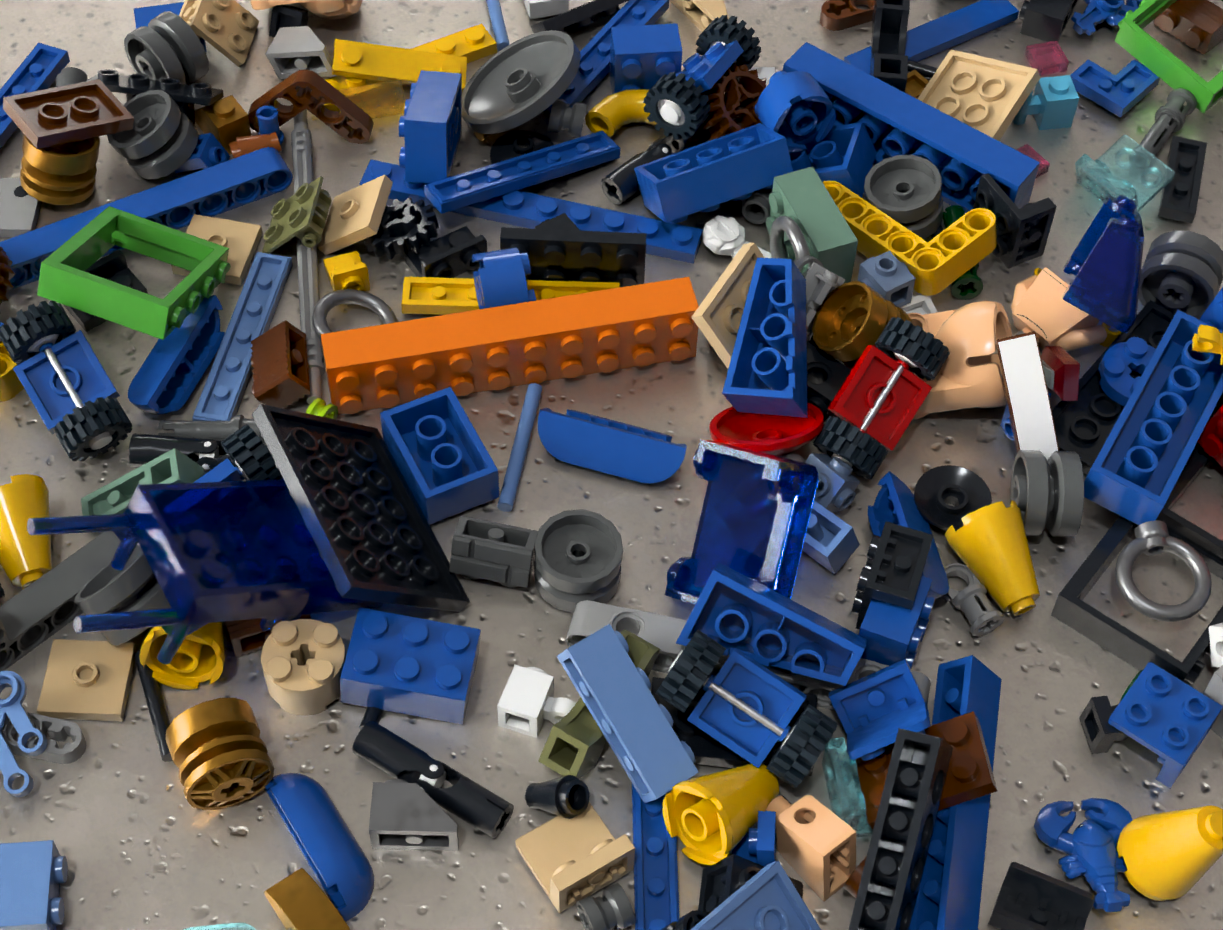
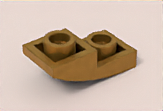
M300 868L263 892L286 930L292 928V930H350L330 899L303 868Z

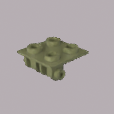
M322 176L310 184L304 183L293 196L287 200L281 199L275 204L271 211V216L273 217L270 227L264 234L265 244L262 253H271L295 236L302 241L304 246L309 248L320 243L332 202L329 193L321 189L324 179Z

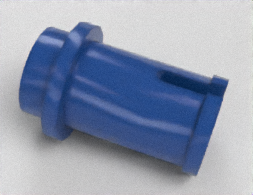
M273 106L260 107L256 111L259 126L258 135L276 132L280 145H282L284 133L279 128L277 109Z

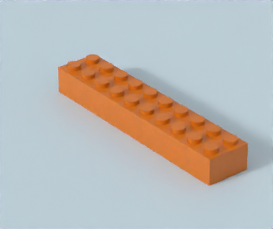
M683 277L320 334L331 403L338 407V415L355 414L359 411L392 408L448 387L452 388L456 396H466L470 393L503 390L507 387L530 383L539 384L544 381L576 378L581 375L600 372L608 373L614 370L637 366L645 367L668 361H682L687 358L696 357L698 326L691 317L699 306L690 278Z

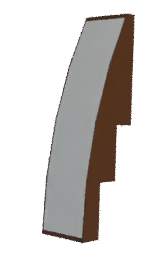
M1033 331L997 339L995 342L1003 373L1002 380L1017 453L1020 450L1041 451L1048 461L1053 452L1059 451L1036 333Z

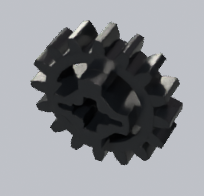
M407 198L403 203H399L398 199H394L393 205H386L377 234L364 239L367 250L369 252L374 251L378 258L386 253L389 260H392L397 254H401L402 258H406L407 252L410 251L416 254L420 253L419 247L421 245L430 246V238L438 236L436 229L439 228L436 213L431 205L425 206L424 200H419L414 204L412 198Z

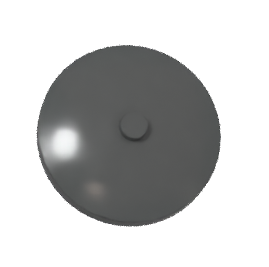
M556 30L534 33L513 42L486 61L469 80L462 92L461 117L471 130L481 134L504 132L533 119L552 105L566 91L575 78L581 62V54L578 47L568 34Z

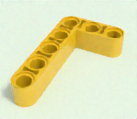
M831 180L823 181L827 191L858 239L857 251L867 258L876 257L890 251L900 262L906 264L910 273L916 278L913 290L922 295L931 296L940 293L996 248V217L991 210L986 208H976L968 211L927 242L841 183Z

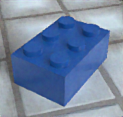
M421 70L417 83L411 84L410 99H406L404 116H400L399 137H404L405 147L401 146L399 166L405 168L406 182L432 183L449 177L462 134L461 73Z
M451 387L380 413L383 440L429 525L499 498L498 469Z
M359 607L340 677L341 702L363 707H376L385 711L463 725L479 654L481 629Z

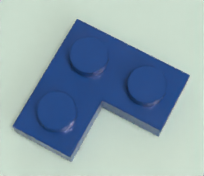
M1088 59L1070 75L1077 92L1120 118L1152 91L1160 80L1156 74L1135 59L1116 75Z

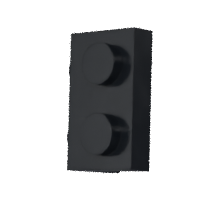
M1011 862L988 924L1001 930H1084L1086 920L1095 901V895L1017 862Z

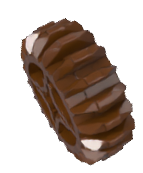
M733 63L711 89L701 93V95H708L709 101L706 104H709L711 110L708 112L709 116L701 130H708L711 134L709 141L761 123L754 112V107L760 94L766 88L767 78L759 79L757 69L749 71L746 64L737 66Z

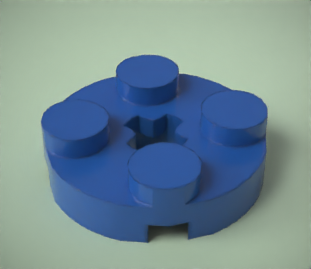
M1131 337L1127 342H1120L1111 346L1105 352L1098 367V372L1100 371L1101 375L1099 383L1105 394L1116 403L1125 407L1140 379V376L1136 378L1131 377V371H1136L1142 375L1156 348L1148 345L1144 339L1139 337Z

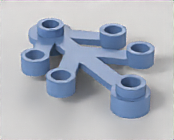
M1 671L0 694L7 687H12V693L8 698L0 699V770L4 776L3 785L5 790L14 797L20 798L32 791L34 782L33 778L20 768L1 732L6 716L9 717L19 734L17 740L18 747L28 756L42 754L47 747V738L41 731L34 728L22 705L27 695V686L23 678L12 671ZM32 736H38L37 745L33 748H27V740ZM23 776L25 779L24 785L20 789L13 790V781Z

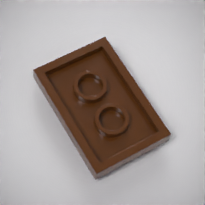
M100 79L3 98V110L36 149L50 148L59 144L83 141L88 138L133 129L134 117Z
M974 711L924 729L926 735L942 738L953 747L938 811L997 792L980 722ZM895 742L885 746L886 750L873 759L863 761L861 757L855 759L867 820L872 830L874 829Z

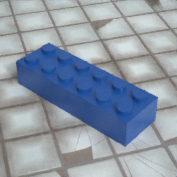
M1177 310L1084 480L1085 498L1137 525L1154 521L1159 516L1223 393V365H1220L1221 355L1192 351V339L1194 334H1198L1200 324L1211 325L1180 310Z

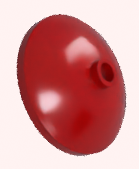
M808 402V418L737 412L732 406L717 414L711 420L709 428L712 440L725 450L749 458L771 460L793 453L813 441L822 431L824 417L818 407Z

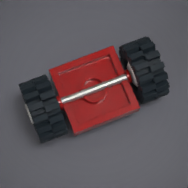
M892 317L876 341V345H867L828 407V410L843 421L837 417L829 416L822 431L815 438L813 445L832 459L833 457H838L849 464L853 469L852 472H855L858 476L872 479L887 456L888 451L894 450L932 389L930 385L920 378H926L927 380L935 379L950 355L947 346H944L943 342L939 339L933 338L934 335L930 332L926 333L923 331L922 327L914 326L908 320L904 321L899 317Z

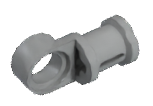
M960 563L946 566L944 570L947 578L958 576L966 581L967 588L957 591L949 587L948 593L942 597L946 601L953 603L956 609L963 611L971 624L970 632L972 635L980 637L1000 626L1004 621L1002 612L995 611L986 597L987 589L966 565Z

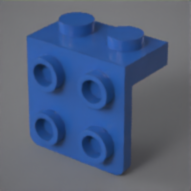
M906 659L829 692L830 701L847 734V753L851 760L861 757L863 761L881 755L886 750L885 746L896 741L899 728L925 734L924 729L930 726L927 702Z

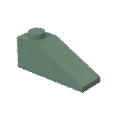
M173 448L81 498L84 530L92 533L126 526L119 515L144 497L149 500L162 518L166 517L167 514L161 506L204 475V468L176 448Z

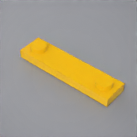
M335 39L332 75L411 85L412 83H417L421 70L461 73L462 92L465 88L467 57Z

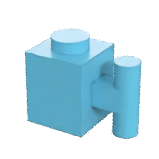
M1070 75L1040 78L1036 84L1034 94L1032 90L1013 119V123L1023 125L1027 115H1033L1039 130L1071 127L1079 96Z

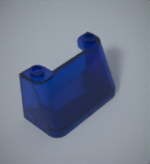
M1108 195L1063 267L1065 273L1069 275L1071 273L1076 277L1065 290L1062 299L1121 332L1128 333L1137 318L1144 232L1141 215L1136 211L1138 204L1123 195H1119L1117 199Z
M700 439L698 449L693 457V466L698 478L708 481L692 556L681 557L670 566L667 572L665 595L695 605L713 569L720 562L791 599L818 484V471L816 467L788 458Z

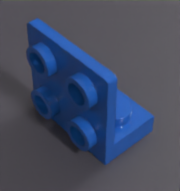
M1149 662L1110 715L1108 723L1159 755L1157 761L1163 767L1156 780L1171 789L1212 728L1223 706L1154 663Z

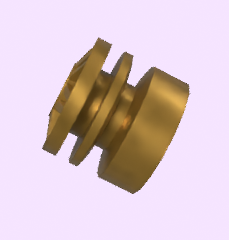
M23 133L22 149L24 155L21 159L22 169L20 171V181L23 189L37 200L54 205H72L89 198L95 189L96 162L100 146L99 136L83 141L59 144L50 148L36 149Z
M852 281L834 289L822 302L815 315L812 327L813 340L819 349L853 369L867 345H876V341L892 317H899L904 321L908 320L910 322L912 320L904 310L896 307L891 301L885 300L881 294L865 283Z
M217 698L202 702L185 710L166 729L165 740L173 763L179 768L178 777L184 786L186 800L194 808L216 810L237 805L255 796L273 778L275 768L267 754V747L260 738L258 723L247 701L238 698Z

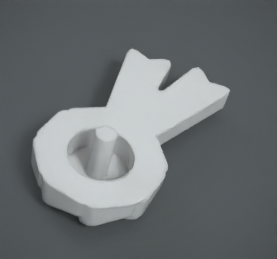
M717 215L714 219L706 222L703 228V243L715 254L731 255L734 258L743 244L750 243L745 240V228L733 217L727 218ZM758 247L765 258H772L770 252Z

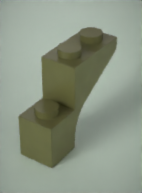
M624 629L620 633L629 646V657L635 667L641 668L649 677L660 648ZM581 697L571 711L562 720L553 725L538 760L562 776L573 775L578 779L595 768L607 741Z

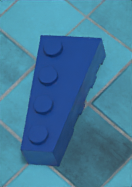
M757 258L722 392L737 412L808 418L806 279L792 259Z
M720 562L713 569L676 641V644L687 646L696 631L700 630L726 648L723 653L724 656L730 655L736 647L761 665L767 667L771 665L791 670L792 673L846 686L867 643V639Z

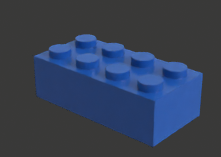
M761 123L634 168L644 206L665 223L670 224L683 222L688 219V215L698 211L710 212L720 207V203L731 199L735 201L747 199L756 190L762 188L773 189L774 177L793 172L786 138Z

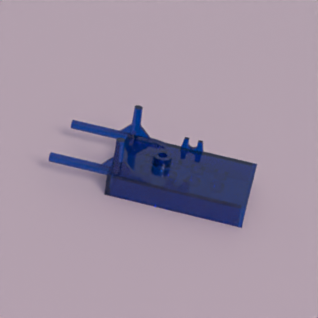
M284 480L138 485L124 514L29 518L27 521L29 535L113 531L121 540L111 561V566L116 570L124 569L139 543L171 608L75 616L73 628L77 634L161 626L168 634L157 655L158 661L163 664H169L187 635L208 623L262 618L260 627L263 631H268L280 619L282 621H293L299 619L302 614L358 610L359 607L367 609L381 608L384 604L382 602L341 597L335 588V582L325 562L319 555V550L309 530L304 525L301 513L290 496L289 489Z

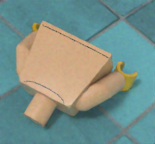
M1047 267L1043 270L1036 268L1032 276L1015 286L1011 305L1014 326L1017 330H1022L1024 333L1035 331L1038 347L1042 350L1045 346H1060L1066 352L1095 344L1109 347L1121 333L1120 330L1118 332L1109 330L1113 324L1110 319H1105L1101 326L1097 325L1099 323L1098 307Z

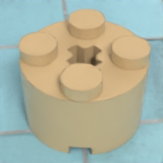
M297 619L277 623L272 628V633L266 639L261 652V664L270 696L286 712L302 716L319 714L327 710V705L336 699L338 701L341 699L340 677L346 653L344 643L338 634L337 628L331 623H324L314 619Z

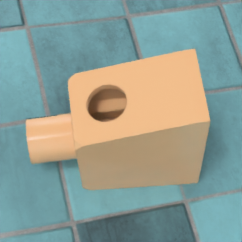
M783 795L773 799L766 811L776 812L778 852L823 902L844 886L847 879L856 869V831L812 795H805L794 804Z

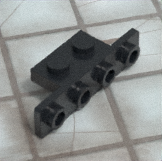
M112 69L100 70L97 75L86 80L100 79L111 92L126 94L127 101L149 90H162L170 95L179 106L180 112L187 115L194 125V104L210 106L224 97L222 89L212 88L211 84L208 83L180 84V80L175 78H165L160 81L152 80L146 74L125 76L119 75L117 70Z

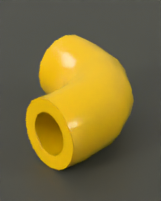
M627 89L608 95L586 114L585 122L588 129L592 133L604 131L609 137H612L620 127L630 123H646L655 126L657 124L655 121L649 122L647 119L651 113L644 112L646 104L643 101L649 89Z

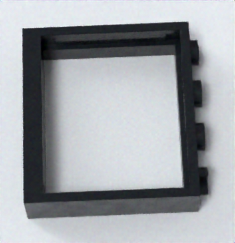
M1163 507L1156 520L1166 523L1169 536L1178 538L1193 547L1204 559L1209 571L1223 580V541L1168 508ZM1119 516L1059 593L1051 616L1139 671L1144 669L1149 662H1152L1181 681H1188L1193 685L1206 664L1201 662L1205 654L1211 656L1209 626L1223 623V606L1183 662L1082 601L1135 533V528L1139 526Z

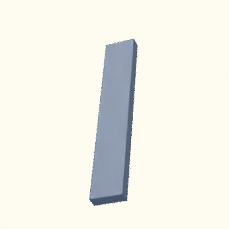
M262 252L256 253L192 416L193 421H230L232 417L237 415L251 378L252 370L254 369L250 360L251 353L253 352L251 341L269 330L293 266L291 257Z

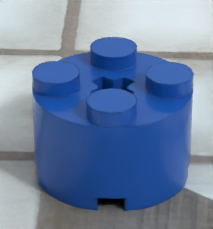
M778 71L773 74L769 84L760 94L754 107V112L763 125L786 138L789 152H799L808 149L805 144L814 139L817 143L820 142L830 132L836 119V112L833 109L832 101L811 74L804 71L789 73Z
M514 247L472 254V263L479 262L480 267L478 271L473 272L479 309L536 301L534 289L528 290L525 276L531 274L527 252L519 253L518 248Z

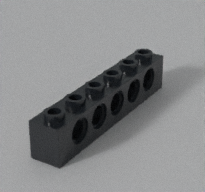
M898 729L848 930H909L953 751V747L942 738Z

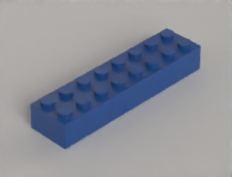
M808 42L802 45L784 63L783 71L787 73L804 71L811 74L817 80L833 103V109L836 112L833 126L863 122L877 152L873 162L874 165L883 159L896 155H915L929 160L938 168L942 177L943 202L951 206H961L965 213L973 209L980 177L987 173L1019 209L1029 203L1040 162Z

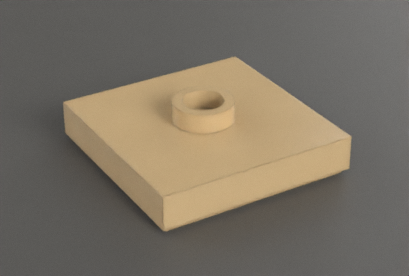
M382 175L335 196L317 248L325 255H329L376 235L393 182L386 175Z
M194 214L186 231L187 234L229 248L227 262L230 263L231 268L226 273L225 283L242 285L263 234L261 225ZM171 265L173 274L187 276L191 272Z
M53 639L37 713L58 719L123 722L135 664L134 654L137 652L135 642H125L115 646L111 645L108 641Z

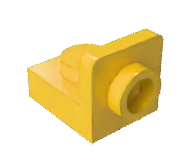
M358 251L323 259L324 269L333 292L342 289L370 290L368 268L366 263L361 261Z

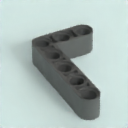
M110 528L1 605L0 672L5 671L84 613L74 602L75 596L81 588L103 567L127 550L137 546V544L120 528Z

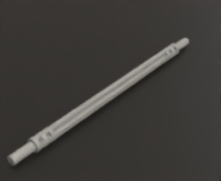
M307 109L294 117V130L291 132L294 194L304 183L310 184L313 182L312 135L308 129ZM296 237L301 331L306 334L310 395H307V403L311 404L317 398L322 399L321 376L324 374L322 342L317 337L312 326V312L320 300L317 245L312 248L306 247Z

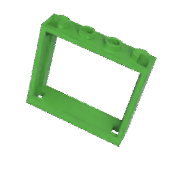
M1142 0L1139 8L1134 12L1132 10L1127 11L1125 17L1117 24L1120 28L1114 41L1171 88H1182L1190 91L1196 98V108L1204 114L1223 98V70L1207 82L1143 30L1144 27L1177 0Z
M109 206L41 262L37 295L164 340L176 327L180 328L184 319L190 313L194 314L197 311L199 304L204 298L211 297L214 289L220 283H225L226 273L231 268L230 263L227 262L229 248ZM114 245L191 272L165 298L161 299L85 272V270Z

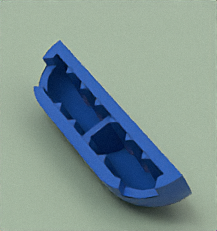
M216 295L204 298L199 304L197 311L194 314L190 313L184 319L180 328L176 327L164 340L158 339L128 389V399L137 408L151 414H167L171 411L179 410L186 403L220 348L225 332H220L218 310H223Z
M543 408L539 411L538 433L543 446L552 456L569 464L650 484L664 481L676 473L686 454V444L671 443L672 436L575 410L567 409L566 415L553 412L549 408Z
M889 471L877 484L882 488L875 499L874 506L868 505V519L873 535L881 537L886 521L932 534L928 521L921 516L916 507L914 494L897 476ZM933 538L922 576L933 579L929 595L937 599L948 593L949 583Z
M283 773L274 776L268 785L265 786L264 790L326 895L344 921L350 920L365 908L373 893L374 874L367 857L328 793L316 780L299 773Z

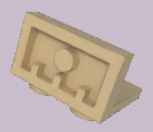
M185 0L179 16L192 28L198 38L202 37L238 67L243 65L259 20L235 0Z
M590 802L582 814L572 819L557 816L515 841L517 850L559 913L575 905L576 901L594 894L634 870V845L626 834L615 840Z

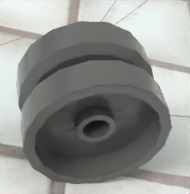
M171 11L159 14L150 20L148 27L140 26L127 34L124 39L125 51L135 73L146 74L149 76V79L160 81L165 78H175L180 80V84H193L204 77L209 71V61L198 36L180 16Z
M149 90L127 101L123 106L134 117L133 129L115 134H107L108 141L121 156L125 157L132 169L144 179H158L180 168L192 155L199 137L193 122L187 115L180 112L176 102L169 94L162 90Z
M896 155L883 159L874 165L866 175L864 194L867 202L924 240L937 231L943 221L944 211L942 177L938 168L929 160L915 155Z
M1174 230L1161 234L1151 243L1136 282L1135 288L1138 299L1144 307L1151 300L1174 314L1177 310H1180L1200 319L1219 292L1223 280V251L1218 244L1208 237L1192 231Z
M1020 450L1016 454L1011 475L1010 502L1011 500L1015 501L1018 508H1020L1026 536H1039L1045 527L1053 537H1074L1077 535L1083 515L1084 476L1080 457L1075 451H1055L1051 454L1048 461L1044 454L1037 450Z
M580 509L567 510L554 515L539 528L534 546L535 586L542 598L556 609L574 613L576 604L580 601L588 600L607 604L617 592L621 578V562L623 557L621 535L614 524L599 513Z
M141 543L119 555L96 573L75 596L74 602L87 617L96 618L102 616L98 630L111 645H120L142 633L161 618L175 604L183 592V586L170 571L156 573L160 559L147 543Z

